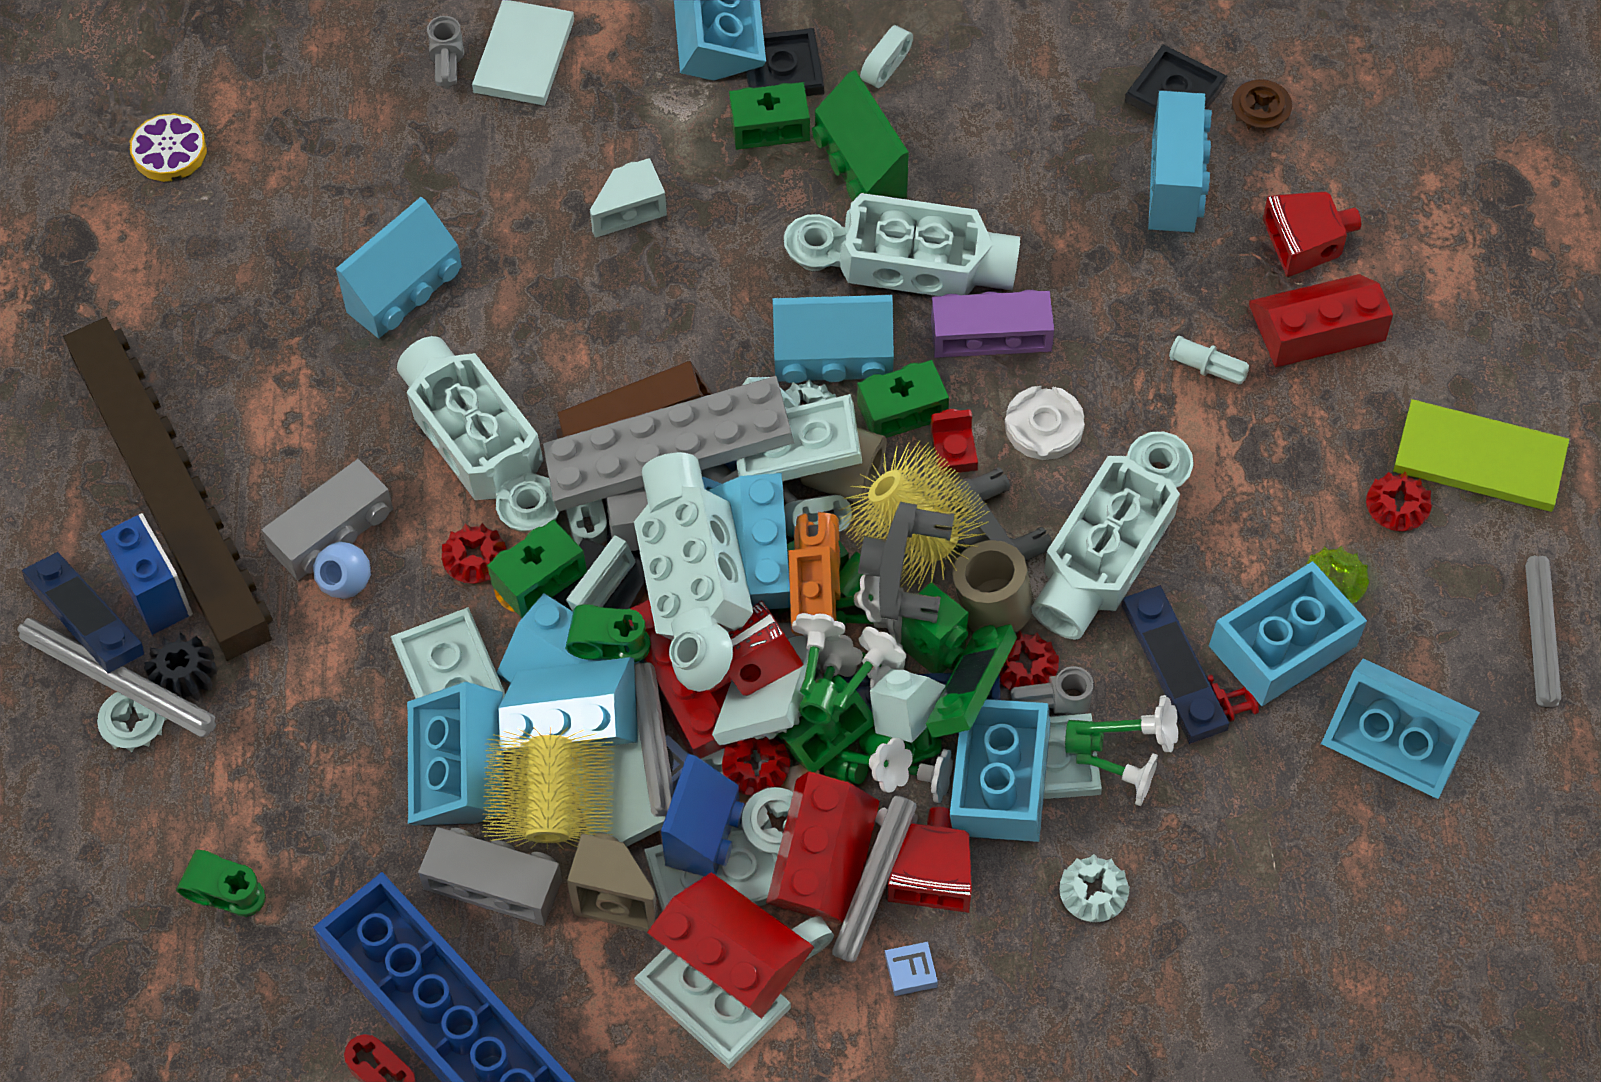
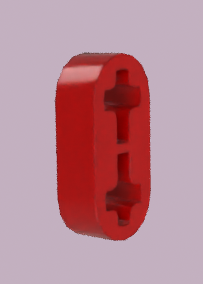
M363 1034L356 1036L345 1047L344 1057L351 1074L360 1082H387L384 1078L386 1074H389L395 1081L405 1078L403 1082H417L410 1067L373 1035ZM361 1050L365 1053L373 1050V1057L379 1066L374 1069L366 1061H362L357 1065L359 1060L356 1054Z

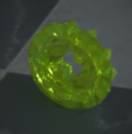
M1324 546L1320 552L1310 555L1305 566L1313 561L1326 576H1329L1331 565L1338 573H1346L1344 574L1342 585L1335 577H1329V579L1352 604L1363 597L1369 584L1368 565H1363L1359 560L1358 553L1352 555L1344 551L1342 546L1330 550Z

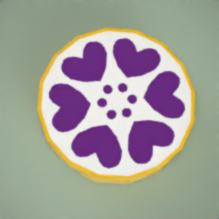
M175 113L162 114L146 120L135 130L130 140V154L137 170L147 178L161 182L172 181V177L180 175L182 178L191 175L202 165L207 154L205 136L199 124L188 116Z

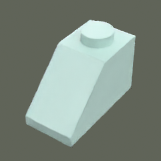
M650 158L639 162L627 163L623 167L612 171L590 209L592 232L595 238L667 216L665 191Z
M891 668L870 690L875 733L913 742L927 727L926 722L945 685L926 676Z

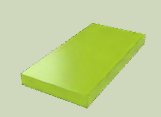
M1411 399L1393 472L1402 474L1406 471L1408 476L1552 512L1556 503L1569 438Z

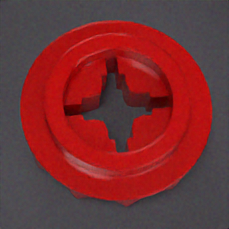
M1406 471L1401 475H1392L1388 472L1383 478L1374 480L1367 493L1366 505L1371 517L1381 526L1394 531H1409L1421 526L1429 517L1432 508L1431 491L1426 490L1422 486L1421 478L1414 480L1408 477ZM1399 491H1402L1405 502L1401 506L1400 511H1396L1397 505H1395L1394 498Z
M465 523L463 529L456 533L450 531L449 539L446 543L442 544L441 559L446 572L454 579L469 584L482 583L491 579L487 564L492 562L501 551L506 550V545L497 529L492 531L483 523L479 527H470ZM464 546H470L473 549L481 546L480 551L483 559L473 554L466 558L467 553Z
M1019 631L1016 634L1017 639L999 673L1000 683L1009 690L1014 687L1049 683V677L1056 676L1059 668V655L1053 649L1052 642H1046L1040 638L1038 632L1029 635ZM1022 650H1025L1029 659H1036L1032 661L1030 674H1027V670L1022 663L1016 662L1019 661Z
M753 737L733 742L728 747H725L722 759L723 775L739 785L740 793L753 796L766 788H780L786 781L790 770V758L785 744H781L775 738L769 739L764 737L756 740ZM754 750H757L761 760L768 761L761 764L759 776H755V770H752L751 764L744 763L751 760V754H753Z

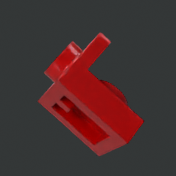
M947 409L940 413L932 414L931 440L934 448L933 451L937 450L934 456H937L935 461L940 458L936 466L942 460L944 461L939 465V467L943 466L941 470L949 465L942 475L949 469L951 470L948 474L978 471V458L972 433L971 410Z

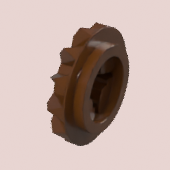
M1252 80L1237 88L1232 98L1231 110L1235 112L1236 121L1246 123L1248 130L1252 127H1258L1264 133L1270 127L1279 129L1284 121L1289 120L1292 111V99L1285 88L1273 81ZM1255 103L1261 106L1268 105V111L1265 112L1263 109L1255 110Z

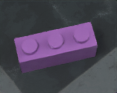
M1024 290L1014 293L985 292L975 295L946 294L932 297L931 324L935 358L1052 352L1054 324L1050 291Z

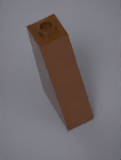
M687 361L557 412L561 428L556 430L557 438L577 434L713 393L692 362Z

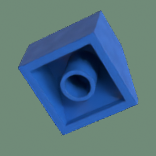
M687 754L661 829L665 866L700 876H706L711 872L716 875L719 865L726 866L732 850V841L728 840L732 827L739 828L745 803L740 802L738 784L697 756Z

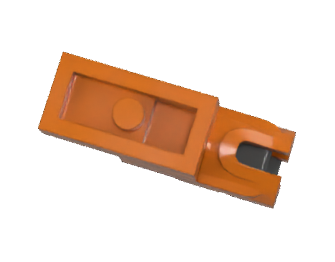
M818 512L817 525L808 521L806 513L796 518L794 530L795 550H788L791 631L795 636H804L792 630V623L796 620L798 614H826L831 616L834 621H837L836 600H840L839 518L831 513Z

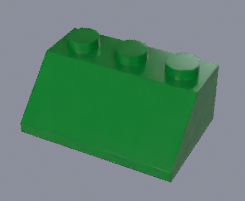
M851 71L815 109V126L812 127L813 138L819 148L824 147L829 154V162L834 173L837 176L842 175L846 181L847 192L852 201L861 193L906 199L909 152L857 71Z

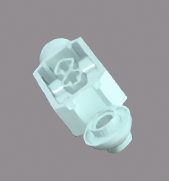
M861 193L851 203L850 209L846 214L845 227H842L830 217L812 214L795 219L788 225L784 234L785 249L791 259L804 269L819 271L829 266L840 267L848 283L935 296L946 294L968 295L976 285L1013 290L1020 246V236L987 232L976 209Z
M436 336L422 338L410 345L400 356L397 363V371L409 386L407 396L414 420L474 500L496 499V511L500 520L511 529L529 534L533 529L542 527L553 519L556 520L559 512L553 501L550 480L547 477L536 474L544 461L538 434L475 353L455 356L446 343Z
M1164 431L1149 432L1138 437L1131 444L1127 456H1107L1047 550L1044 573L1049 580L1031 607L1035 618L1047 629L1064 638L1080 639L1098 610L1116 611L1175 517L1180 497L1177 488L1190 477L1193 469L1192 452L1188 445L1178 436ZM1160 462L1165 464L1167 468L1158 469L1153 467L1151 463Z
M682 452L668 453L653 458L642 468L648 505L636 518L634 525L655 631L657 634L673 640L669 649V657L677 679L687 689L700 692L713 688L721 682L728 672L733 657L732 641L728 632L742 628L753 614V608L730 502L705 490L699 461L694 455Z

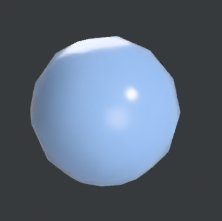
M345 542L329 544L318 553L313 565L315 582L322 592L335 598L347 599L354 597L366 587L371 576L370 561L364 551L353 544Z

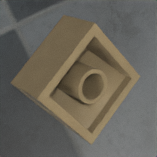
M582 833L567 879L573 914L648 932L658 918L655 891L623 842H619L617 838L608 834L596 833L594 836Z

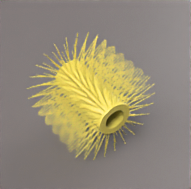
M937 450L925 462L923 461L920 467L917 468L919 461L925 457L924 454L909 468L912 461L916 457L918 459L920 454L919 452L916 456L914 455L911 462L906 466L907 460L913 453L912 451L906 461L904 459L899 470L897 469L903 455L896 467L895 451L891 471L888 472L886 471L884 453L885 473L880 476L876 470L879 475L878 479L874 477L876 481L862 475L874 482L873 485H870L871 487L861 485L850 487L869 488V492L847 497L864 498L849 506L867 498L869 499L865 503L856 506L857 508L853 510L862 509L853 515L852 519L858 520L853 523L852 528L860 520L865 519L859 524L861 527L867 520H871L869 524L864 526V529L860 527L853 533L856 531L857 533H863L867 530L862 536H866L869 533L868 537L872 538L876 532H878V535L874 538L880 536L879 539H885L888 536L900 502L917 504V509L956 514L954 515L955 520L953 521L954 526L952 527L950 541L918 534H912V538H907L905 554L908 553V555L904 558V563L909 557L910 561L903 566V569L905 570L908 564L910 568L905 572L904 577L912 567L914 568L920 562L913 573L911 570L907 580L912 575L914 576L920 566L921 571L919 574L921 575V580L925 566L929 561L930 564L923 580L932 563V582L936 562L941 560L943 575L944 564L942 559L947 556L950 560L948 554L950 553L954 556L951 551L961 555L953 550L956 545L964 547L974 546L957 544L958 540L978 536L977 534L964 535V533L972 529L958 534L962 529L970 527L968 525L975 523L972 521L966 524V521L978 515H974L977 511L968 514L973 510L971 508L967 512L960 514L967 509L965 507L966 504H964L967 500L959 503L964 497L957 500L963 490H959L961 485L958 488L955 486L952 491H949L950 487L947 489L948 485L952 483L950 481L958 473L950 479L948 478L951 474L939 480L943 476L941 473L937 477L943 471L941 470L943 466H941L937 474L933 473L928 478V475L932 473L931 471L937 467L935 463L932 468L928 469L931 466L929 464L917 474L923 465H927L932 460L930 458ZM868 494V496L856 497V496H861V495ZM963 507L960 512L956 513L957 509ZM867 509V511L862 516L855 518L859 513ZM971 515L965 521L959 523L964 517Z
M551 726L550 735H541L538 731L539 736H532L526 733L532 738L516 735L528 740L499 736L513 741H495L521 744H489V746H515H491L498 748H487H505L504 750H507H485L497 751L493 752L494 754L488 755H506V758L489 757L497 758L490 760L508 759L513 761L484 762H503L488 766H502L504 768L489 769L514 771L485 773H505L504 775H493L490 777L500 778L502 776L512 778L490 780H509L511 782L488 781L495 783L486 784L502 783L504 786L484 785L494 786L492 789L484 790H503V793H486L510 796H483L509 798L502 800L490 799L486 801L504 802L484 804L511 806L483 807L504 808L508 810H488V812L508 813L482 815L509 816L485 818L505 820L487 821L491 822L490 824L492 825L483 826H502L503 828H489L487 830L500 829L509 831L482 832L496 834L516 833L488 836H508V838L493 840L524 837L506 843L528 839V841L519 845L529 841L536 842L532 847L538 842L547 843L548 850V843H557L564 849L559 842H566L568 844L571 843L567 842V840L579 842L571 839H580L578 837H581L582 833L577 832L595 835L596 833L588 832L611 831L589 828L613 827L586 826L587 824H613L588 822L609 821V819L589 818L613 816L587 815L612 813L591 812L609 809L605 807L598 809L584 807L613 806L590 805L591 803H605L609 801L595 802L586 800H614L601 797L589 798V796L609 797L606 795L612 794L595 795L594 792L613 793L602 791L614 788L588 787H596L595 785L610 786L600 784L599 782L614 781H591L586 779L597 778L602 780L612 778L595 777L594 775H609L603 774L606 772L600 771H614L595 770L596 768L610 767L596 764L615 765L600 763L607 762L604 760L613 759L594 760L595 758H593H614L601 757L606 756L602 754L614 753H593L607 750L589 749L588 747L615 746H587L581 744L613 742L586 743L603 738L572 741L591 735L575 737L573 739H569V737L575 734L568 737L561 736L568 727L559 736L551 735ZM503 752H511V753H516V754H501V753H503ZM585 754H596L599 756H586ZM588 761H600L595 763H588ZM590 764H592V765H596V766H599V767H595V766H585V765H590ZM584 772H600V773H596V774H595V773H584ZM499 787H509V788H513V789H498V788H499ZM586 789H598L601 791H587ZM503 822V823H510V824H493V823Z

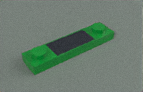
M1011 624L997 628L993 625H987L979 628L972 634L966 649L926 722L932 738L971 730L1017 639Z

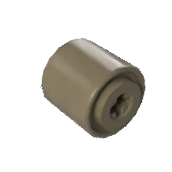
M857 427L863 463L800 477L801 484L829 495H841L844 498L869 492V488L850 486L861 485L871 487L870 485H873L874 482L862 475L876 481L874 477L878 479L879 475L876 470L880 474L886 451V437ZM868 494L861 495V496H856V497L868 496ZM852 497L847 498V501L855 503L864 498ZM868 498L856 504L861 505L868 501Z
M996 540L975 543L974 546L964 550L958 557V560L955 561L952 575L959 604L968 612L967 625L974 632L987 625H993L997 628L1011 624L1014 632L1022 629L1032 617L1031 607L1034 603L1024 556L1016 547L1004 541Z

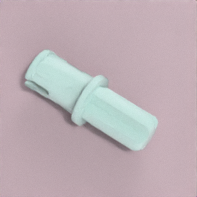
M1177 336L1169 354L1170 360L1199 369L1200 374L1203 376L1209 373L1235 384H1242L1249 371L1247 362L1218 352L1217 347L1214 345L1208 348L1184 339L1182 336Z

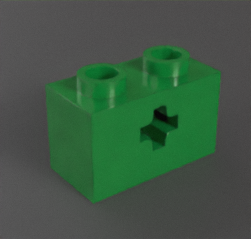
M804 82L782 83L775 86L758 88L747 87L729 91L730 118L736 150L810 141V116Z
M932 360L923 363H910L900 370L884 375L875 374L857 383V405L868 430L886 438L930 425L932 414L949 409V396Z
M554 519L542 527L533 529L524 540L509 550L501 551L492 562L487 564L493 588L521 618L526 615L543 593L552 598L587 573L583 550Z
M930 582L918 594L941 597L937 623L902 617L901 645L906 653L930 673H943L947 668L950 670L955 669L966 648L968 612Z
M838 674L831 681L838 687V693H841L848 684ZM855 690L849 697L844 710L834 711L829 723L823 725L815 724L800 716L799 724L788 728L787 733L782 731L777 735L792 756L807 771L815 773L874 725L873 713Z

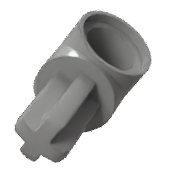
M439 16L431 20L427 26L429 58L435 63L436 85L443 86L444 89H450L452 85L457 83V63L464 55V46L459 22L450 16Z
M1067 667L1061 670L1057 676H1050L1049 683L1014 687L1011 689V701L1048 703V707L1052 708L1053 713L1059 715L1086 714L1091 703L1093 679L1089 672L1081 667ZM1075 689L1081 692L1082 695L1073 697L1067 695L1064 691Z

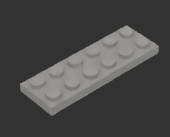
M773 376L543 443L553 501L559 512L644 487L642 477L643 466L653 458L664 454L677 452L692 454L698 459L700 469L704 470L794 444L777 376Z

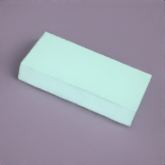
M614 535L566 600L572 611L576 606L582 604L603 607L636 563L625 540Z

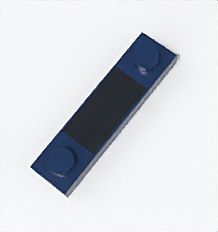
M59 552L22 570L26 584L108 674L144 655L142 642Z
M1161 585L1124 597L1121 606L1164 694L1170 699L1171 705L1176 707L1177 720L1188 743L1191 744L1228 731L1229 721Z

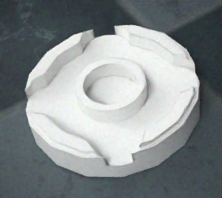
M1034 386L1018 393L1009 403L1005 418L1006 435L1014 448L1028 457L1040 460L1058 459L1072 452L1080 443L1085 426L1083 408L1076 398L1057 387H1052L1051 390L1047 388L1042 389V386Z

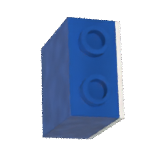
M143 513L100 533L117 574L151 635L193 615L178 575Z

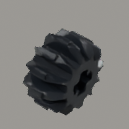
M180 632L175 642H170L169 639L163 637V648H150L149 655L152 660L144 663V670L148 680L183 699L191 696L192 699L199 702V690L212 691L213 684L210 678L217 676L218 672L212 649L204 646L202 640L197 635L187 641L186 636Z

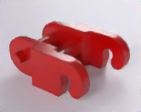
M1212 674L1206 676L1229 722H1233L1235 714L1251 710L1253 714L1259 713L1258 706L1260 704L1244 686L1241 689L1225 693V690L1220 689L1217 683L1213 684L1214 678ZM1244 695L1247 702L1231 706L1230 698Z

